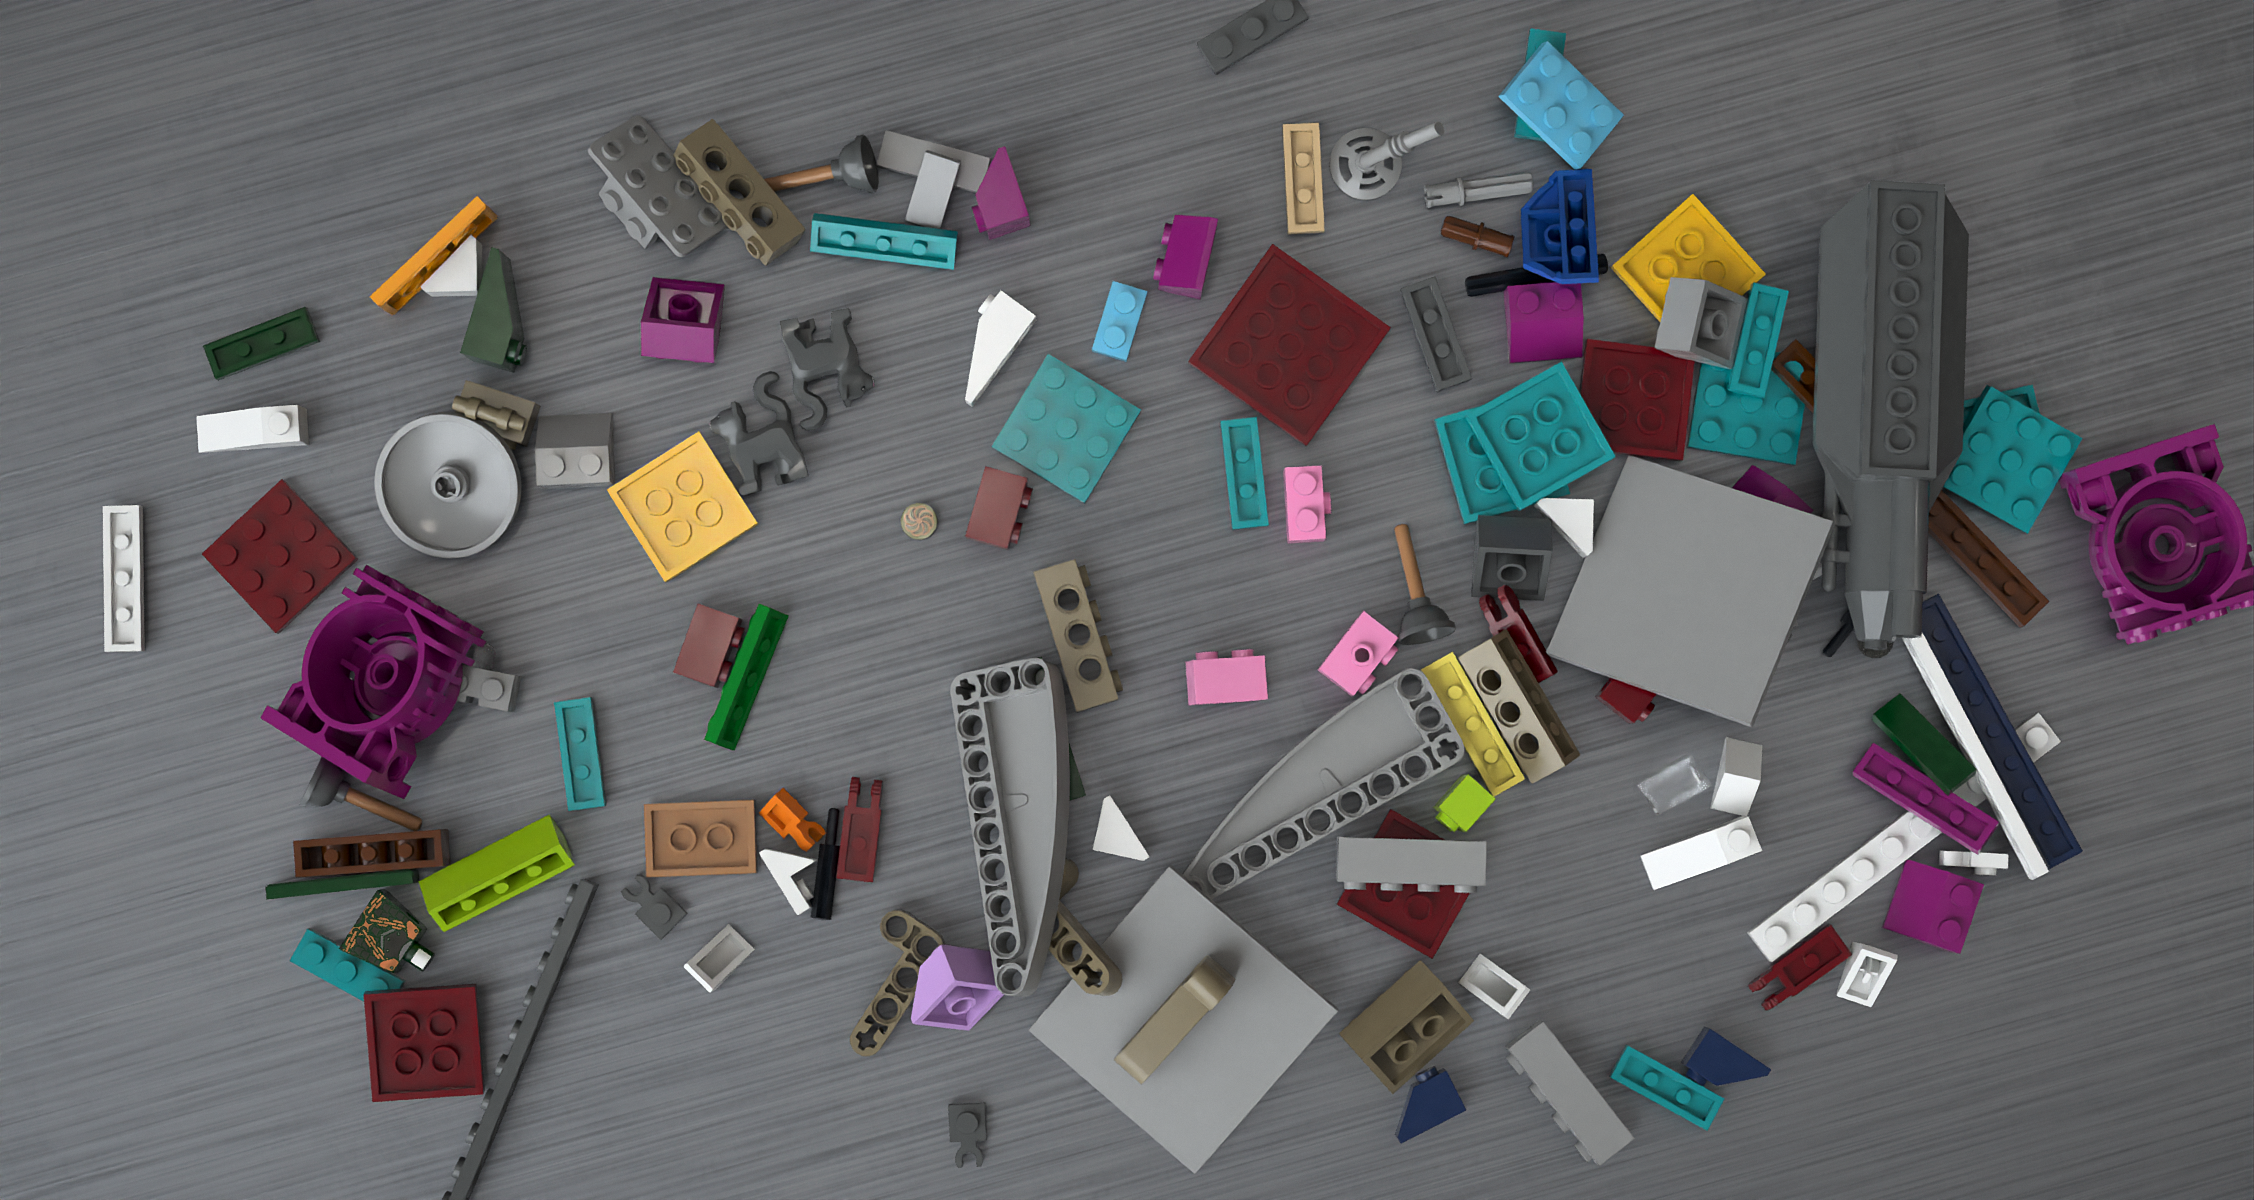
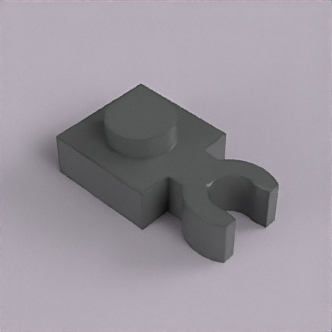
M637 875L635 879L642 886L641 892L638 895H633L627 888H624L621 893L626 900L638 902L642 906L635 915L662 940L688 913L663 888H660L653 894L650 891L649 881L644 876Z
M985 1102L949 1104L950 1142H961V1147L955 1156L957 1167H963L962 1157L968 1152L976 1156V1165L981 1167L983 1153L977 1146V1141L987 1140Z

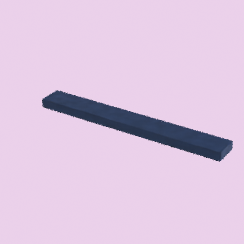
M1937 594L1923 601L1922 633L2048 870L2082 853L2083 850L1942 598Z

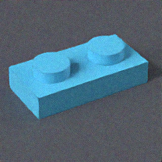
M1112 282L1092 352L1127 362L1147 291L1119 282Z

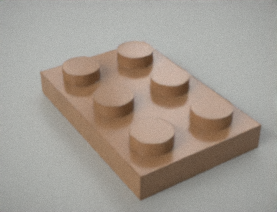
M755 800L644 804L646 877L757 873Z

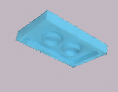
M1548 41L1542 43L1498 96L1574 170L1582 168L1624 116Z

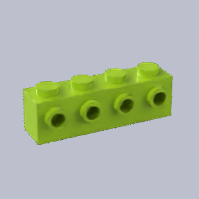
M549 814L418 882L428 913L441 930L446 932L573 867L575 864L564 834Z

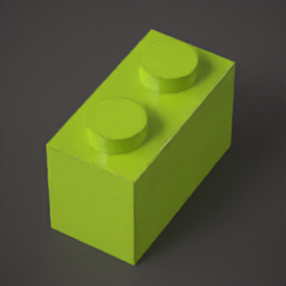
M1462 774L1433 806L1439 812L1435 818L1450 832H1455L1457 829L1461 832H1467L1496 798L1469 774Z

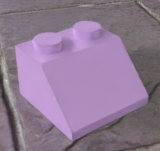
M940 945L919 969L911 1014L912 1023L969 1031L1004 995L997 989L995 984L990 951L951 945Z

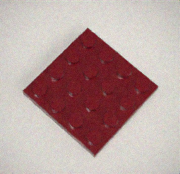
M1272 244L1188 363L1298 442L1307 446L1391 327Z

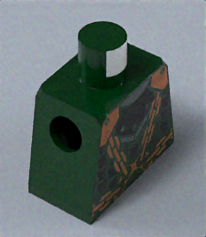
M385 889L376 891L339 947L341 951L392 973L399 972L406 962L424 972L435 956V953L419 943L427 930L426 926Z

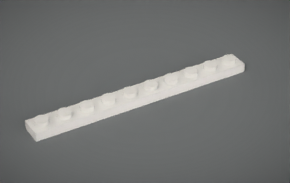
M2034 713L2015 728L2033 763L2061 742L2039 713ZM1975 775L1953 792L1975 807L1987 799ZM1907 810L1748 931V935L1767 960L1773 962L1942 832Z

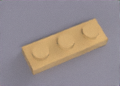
M1319 123L1283 124L1288 234L1324 233Z

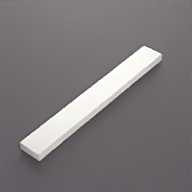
M1922 633L1920 638H1902L1963 755L1977 769L1975 777L2029 879L2034 880L2048 873V868L1925 636Z

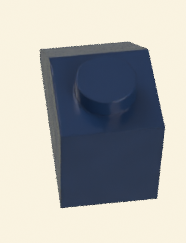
M1705 1026L1681 1061V1064L1689 1068L1685 1075L1703 1087L1707 1081L1715 1086L1768 1076L1771 1071L1770 1068Z
M1433 1066L1416 1075L1418 1081L1410 1086L1395 1132L1401 1144L1466 1111L1454 1084L1444 1068L1437 1071L1436 1067Z

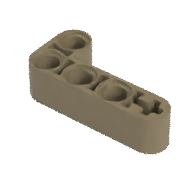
M1065 858L1064 874L1056 915L1059 920V927L1052 934L1049 951L1086 993L1101 996L1113 995L1118 992L1122 985V973L1060 901L1076 884L1079 876L1076 864L1071 859ZM1080 943L1082 955L1076 961L1072 952L1074 946ZM1096 972H1103L1100 977Z
M902 909L888 912L880 923L882 936L888 942L904 951V953L851 1033V1047L861 1056L874 1055L883 1047L913 1001L917 983L913 987L903 986L898 980V973L901 968L911 967L919 975L920 966L929 958L919 952V940L924 936H931L937 941L938 947L945 945L943 936L939 932ZM900 916L906 920L907 931L903 936L896 937L889 932L887 924L891 917ZM890 998L896 1002L898 1011L894 1017L885 1018L879 1013L878 1004L881 999ZM871 1015L877 1023L888 1026V1029L885 1032L880 1026L873 1036V1040L877 1042L876 1046L869 1044L864 1048L860 1045L862 1038L858 1034L859 1032L866 1033L870 1030L874 1022L867 1019Z
M1207 954L1114 1058V1061L1140 1084L1144 1083L1202 1017L1222 1000L1236 979Z

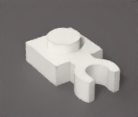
M1939 851V865L1974 867V874L1996 875L1997 868L2008 869V854L1979 853L1977 855L1974 852Z

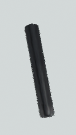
M1597 254L1598 274H1605L1608 271L1606 255ZM1521 267L1468 276L1465 279V287L1468 296L1473 297L1502 292L1507 286L1553 283L1555 281Z

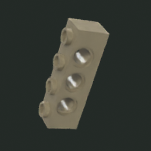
M711 119L679 142L673 155L678 168L683 174L690 175L699 186L702 197L707 202L715 205L722 214L724 223L729 229L736 231L745 241L748 252L754 258L760 259L767 266L799 242L806 230L714 119ZM706 163L716 164L720 171L710 169ZM729 190L740 192L744 198H735ZM753 218L762 219L767 226L757 225Z
M1074 559L1033 572L1076 712L1078 713L1119 700L1116 692L1123 691L1118 671H1110L1106 657L1112 656L1107 636L1099 637L1095 623L1102 621L1096 600L1088 602L1084 588L1091 586L1085 565L1078 567ZM1066 590L1076 592L1080 598L1078 606L1073 610H1064L1058 604L1060 594ZM1076 625H1084L1090 631V639L1084 645H1075L1069 639V632ZM1095 660L1100 664L1101 673L1098 678L1086 680L1080 675V666L1084 661Z
M1507 629L1458 657L1467 678L1472 681L1481 696L1483 706L1491 713L1498 725L1502 739L1509 744L1518 759L1519 768L1528 776L1532 784L1563 768L1580 756L1579 751ZM1494 671L1500 675L1501 681L1496 678ZM1513 703L1519 707L1520 713L1515 710ZM1531 734L1537 738L1539 745L1533 741Z

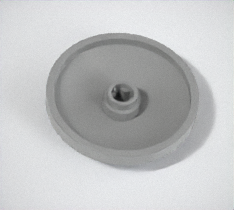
M432 413L404 425L385 444L375 470L376 499L381 514L388 526L407 545L434 557L461 558L486 549L507 531L516 516L520 504L521 477L517 461L504 439L489 425L478 419L475 421L466 418L465 414Z

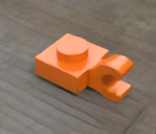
M784 788L777 792L759 812L783 839L790 834L795 839L797 845L805 852L815 844V841L818 842L826 834L824 828L818 823L804 820L809 813Z

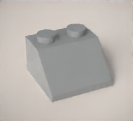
M1671 277L1668 291L1665 295L1660 326L1657 330L1655 348L1675 357L1732 369L1748 298L1707 280Z
M613 414L539 416L535 444L536 486L542 489L615 485Z

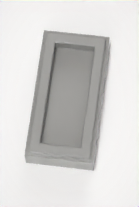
M926 150L905 221L924 227L941 229L961 161Z

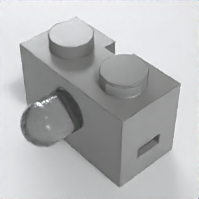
M485 643L483 648L477 646L474 650L473 659L475 663L473 666L470 667L462 664L463 681L457 701L473 703V698L475 697L479 698L478 706L514 712L522 676L493 671L496 658L494 647Z

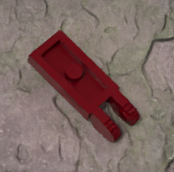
M1506 584L1497 589L1499 600L1508 615L1503 619L1501 610L1491 595L1489 596V594L1482 596L1479 599V604L1490 625L1488 628L1492 635L1495 636L1505 629L1508 630L1538 683L1555 675L1558 670L1550 656L1547 655L1544 645L1523 608L1520 609L1519 600L1512 588Z
M851 778L848 806H845L837 879L874 882L882 815L880 804L883 780L874 779V784L871 787V807L863 808L857 807L858 797L861 792L860 778Z
M1828 924L1770 965L1771 969L1751 981L1748 987L1752 992L1759 991L1776 977L1779 979L1784 988L1769 995L1761 1003L1765 1011H1768L1789 996L1794 997L1849 958L1852 953L1832 925Z

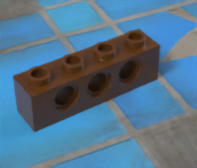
M448 829L293 841L296 878L451 865Z

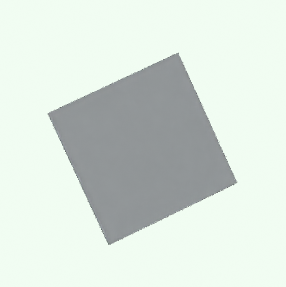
M1628 455L1593 539V551L1584 560L1546 653L1548 656L1753 727L1835 524L1831 520Z
M1170 864L1100 946L1122 973V985L1118 992L1110 996L1089 994L1072 978L1028 1031L1196 1174L1338 1012V1008ZM1208 954L1236 979L1233 986L1222 1000L1202 1017L1146 1081L1140 1084L1116 1063L1114 1058ZM1096 972L1100 977L1103 972Z

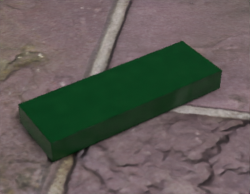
M303 307L205 344L203 348L214 377L219 381L316 344L320 340L308 308Z
M1901 693L1873 714L1872 720L1947 796L1975 775L1977 769Z

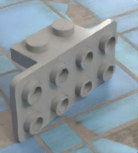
M636 115L594 141L588 148L589 155L608 176L598 195L602 198L605 207L620 219L626 226L629 235L638 240L644 249L655 243L660 236L676 256L684 257L727 228L720 211L713 203L707 202L702 197L699 186L690 175L687 176L680 171L673 156L674 153L642 116Z

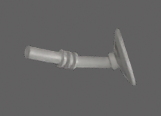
M1437 121L1411 133L1403 131L1392 137L1371 128L1352 130L1337 141L1331 152L1329 167L1332 179L1336 186L1351 198L1358 200L1380 198L1387 194L1397 183L1402 169L1401 156L1412 152L1415 146L1443 135L1444 126L1441 122ZM1356 138H1372V142L1362 141L1354 144L1352 147L1347 145ZM1370 147V150L1361 151L1359 154L1355 152L1359 148ZM1340 157L1348 158V168L1353 175L1348 182H1346L1340 172ZM1392 157L1393 160L1392 170L1384 167V160ZM1374 171L1377 173L1372 178H1362L1363 175H1370ZM1380 179L1385 182L1375 189H1359L1360 184L1370 185L1378 182Z

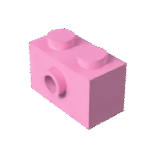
M1322 465L1286 467L1283 471L1287 543L1323 542L1326 539L1325 514H1331L1330 492H1323Z
M1363 611L1321 664L1318 671L1351 697L1357 691L1364 694L1376 679L1371 674L1380 662L1386 666L1398 651V648L1393 645L1398 637Z
M1253 649L1231 651L1232 658H1218V652L1196 653V660L1185 662L1188 704L1204 705L1267 700L1265 655L1254 656Z

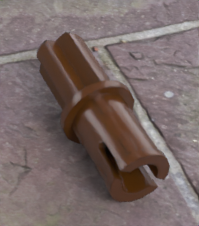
M1452 216L1445 218L1441 228V235L1443 237L1471 245L1472 250L1480 248L1503 255L1506 258L1509 256L1515 237L1484 227L1483 222L1477 225Z

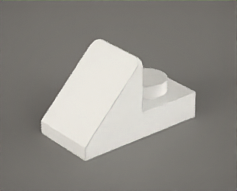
M764 849L759 852L796 914L800 915L810 909L812 904L809 900L814 896L803 878L797 881L794 875L812 865L818 859L773 849Z

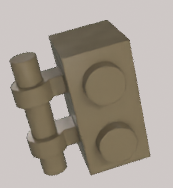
M468 380L465 381L461 396L456 395L452 404V409L456 410L455 413L465 414L466 418L475 421L478 419L489 425L504 439L512 450L516 449L517 444L525 447L528 446L541 407L533 401Z

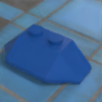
M1592 169L1555 171L1549 177V182L1542 186L1521 208L1523 268L1560 284L1599 282Z

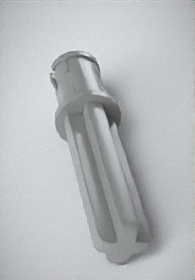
M1529 172L1463 181L1461 177H1458L1456 182L1424 185V193H1427L1424 196L1427 208L1454 203L1464 206V202L1528 194L1533 191V179Z

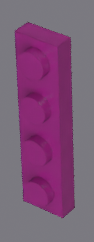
M1872 743L1853 770L1854 777L1977 855L1999 826V821L1954 793L1947 796L1929 777L1875 743Z

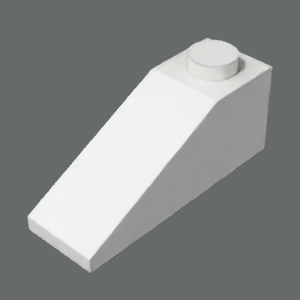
M1001 290L996 297L990 294L978 310L982 316L978 322L965 397L966 403L971 407L975 405L1037 321L1033 313Z
M299 405L259 407L197 416L199 453L309 445L307 409Z
M1741 816L1640 855L1652 888L1655 890L1758 853L1762 849L1749 816Z

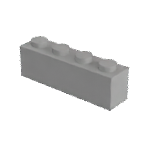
M1337 837L1336 881L1344 882V889L1366 890V883H1381V890L1403 891V884H1418L1417 891L1440 892V885H1454V892L1476 893L1477 886H1486L1487 842Z
M1539 1019L1505 1046L1511 1053L1506 1057L1507 1061L1518 1075L1525 1071L1533 1084L1528 1088L1541 1104L1546 1101L1550 1103L1556 1111L1551 1116L1564 1133L1571 1130L1578 1142L1574 1147L1587 1163L1593 1159L1598 1165H1602L1635 1139L1542 1020Z

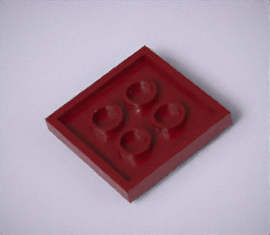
M1593 339L1586 340L1580 394L1614 453L1683 461L1695 361L1675 357L1655 347Z
M283 479L272 487L202 553L206 560L277 634L286 628L358 560L352 551Z
M1392 809L1388 811L1374 838L1445 840ZM1366 883V890L1344 889L1336 905L1433 959L1470 893L1454 892V885H1440V892L1417 891L1418 884H1403V891L1381 890V883Z
M476 984L364 992L372 1102L484 1094L485 1087Z

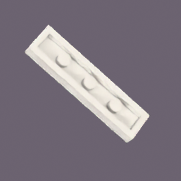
M103 506L104 651H145L143 506Z

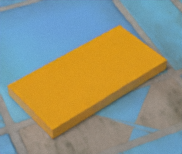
M476 196L384 282L370 298L380 308L391 315H395L422 290L420 286L470 235L477 238L498 216Z

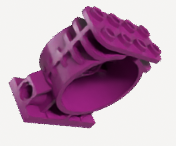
M2215 424L2063 473L2059 479L2061 489H2067L2075 515L2092 523L2089 533L2091 565L2098 581L2105 589L2101 591L2103 598H2108L2112 611L2108 613L2110 619H2115L2119 632L2115 633L2117 640L2125 639L2127 645L2158 637L2157 629H2160L2161 633L2192 626L2191 618H2195V621L2198 622L2228 614L2227 606H2229L2231 611L2254 605V566L2248 553L2253 550L2251 544H2247L2244 519L2231 496L2216 484L2224 466L2214 440L2219 438ZM2171 454L2176 471L2157 474L2154 466L2157 458ZM2122 469L2129 472L2132 482L2115 491L2109 474ZM2148 499H2169L2182 504L2189 510L2204 506L2209 512L2193 517L2186 510L2172 504L2146 506L2133 513L2127 519L2121 529L2119 542L2114 543L2117 526L2125 513L2136 504ZM2159 535L2164 536L2169 542V549L2166 554L2160 553L2156 548L2155 542ZM2219 543V551L2205 555L2202 567L2196 576L2179 589L2169 592L2150 591L2139 587L2125 576V573L2129 572L2137 580L2153 586H2167L2179 583L2188 578L2197 569L2203 556L2204 547Z
M366 565L363 571L356 568L353 572V575L363 580L357 591L355 592L345 587L342 594L350 598V600L343 602L337 607L335 606L318 624L309 639L303 657L302 681L292 684L278 710L267 705L260 718L362 782L405 799L412 786L403 782L417 757L415 744L429 737L447 719L460 693L463 681L462 663L470 667L475 663L474 659L466 655L473 643L483 648L487 641L481 638L484 633L481 629L461 620L457 615L439 605L437 606L421 594L406 588L404 584ZM402 633L414 634V635H416L417 642H415V641H413V640H411V639H409V638H407V637H403V636H392V635L402 634ZM373 636L378 641L371 645L367 641ZM350 671L355 673L354 680L349 677ZM361 705L369 712L380 716V718L372 720L364 712Z

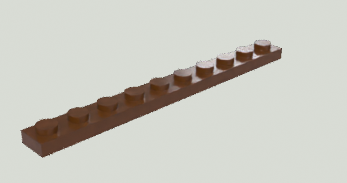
M1795 339L1773 360L1771 370L1814 414L1815 358ZM1796 361L1802 365L1804 372L1800 376V381H1797L1784 367L1787 362ZM1941 490L1929 511L1928 533L2020 628L2024 627L2050 601Z

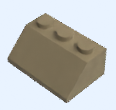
M1420 960L1358 1017L1353 1019L1339 1035L1388 1090L1394 1094L1474 1020L1445 985Z

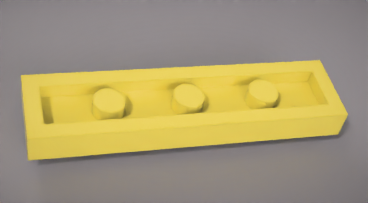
M1451 652L1421 669L1420 671L1428 678L1461 737L1466 752L1490 794L1494 797L1523 781L1525 778L1454 653Z

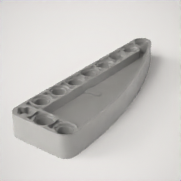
M1028 658L962 673L953 680L950 691L995 984L1002 994L1014 997H1028L1038 988L1058 910L1068 836L1070 763L1064 687L1060 669L1055 664L1039 658ZM1040 668H1044V680L1037 685L1035 682L1036 672ZM1009 675L1011 685L1007 691L1003 692L1001 683ZM973 685H975L976 691L971 693V697H969V691L974 690ZM981 718L983 727L981 732L975 736L973 726ZM986 754L988 765L983 771H980L979 760ZM989 790H992L994 800L989 807H986L984 797ZM997 826L999 837L995 843H992L990 832ZM1000 862H1003L1005 873L998 880L995 869ZM1008 898L1011 903V909L1004 916L1001 912V905ZM1013 934L1016 938V947L1010 953L1007 949V940ZM1019 971L1022 976V983L1018 989H1015L1012 984V978Z
M1410 668L1394 675L1344 707L1311 732L1269 769L1240 799L1202 845L1182 875L1189 881L1197 882L1201 886L1202 892L1212 900L1460 761L1464 754L1463 741L1425 674L1418 669ZM1407 675H1413L1420 681V690L1414 696L1405 694L1401 688V682ZM1424 707H1431L1438 714V722L1432 728H1427L1420 723L1419 713ZM1442 739L1446 743L1453 742L1456 749L1451 751L1454 754L1451 759L1447 755L1439 756L1437 749L1441 748L1439 742ZM1413 756L1420 758L1424 763L1423 773L1416 778L1409 776L1405 770L1406 761ZM1380 774L1389 776L1393 783L1391 791L1384 796L1377 794L1373 788V781ZM1347 792H1354L1360 797L1361 805L1354 813H1347L1341 806V799ZM1318 809L1325 811L1329 817L1328 826L1321 831L1312 829L1309 824L1310 814ZM1286 827L1293 829L1297 835L1296 844L1289 849L1280 847L1277 842L1278 832ZM1253 845L1262 847L1265 852L1264 862L1256 867L1248 865L1245 860L1246 850ZM1220 863L1229 864L1233 869L1232 880L1226 884L1217 883L1212 875L1215 866Z

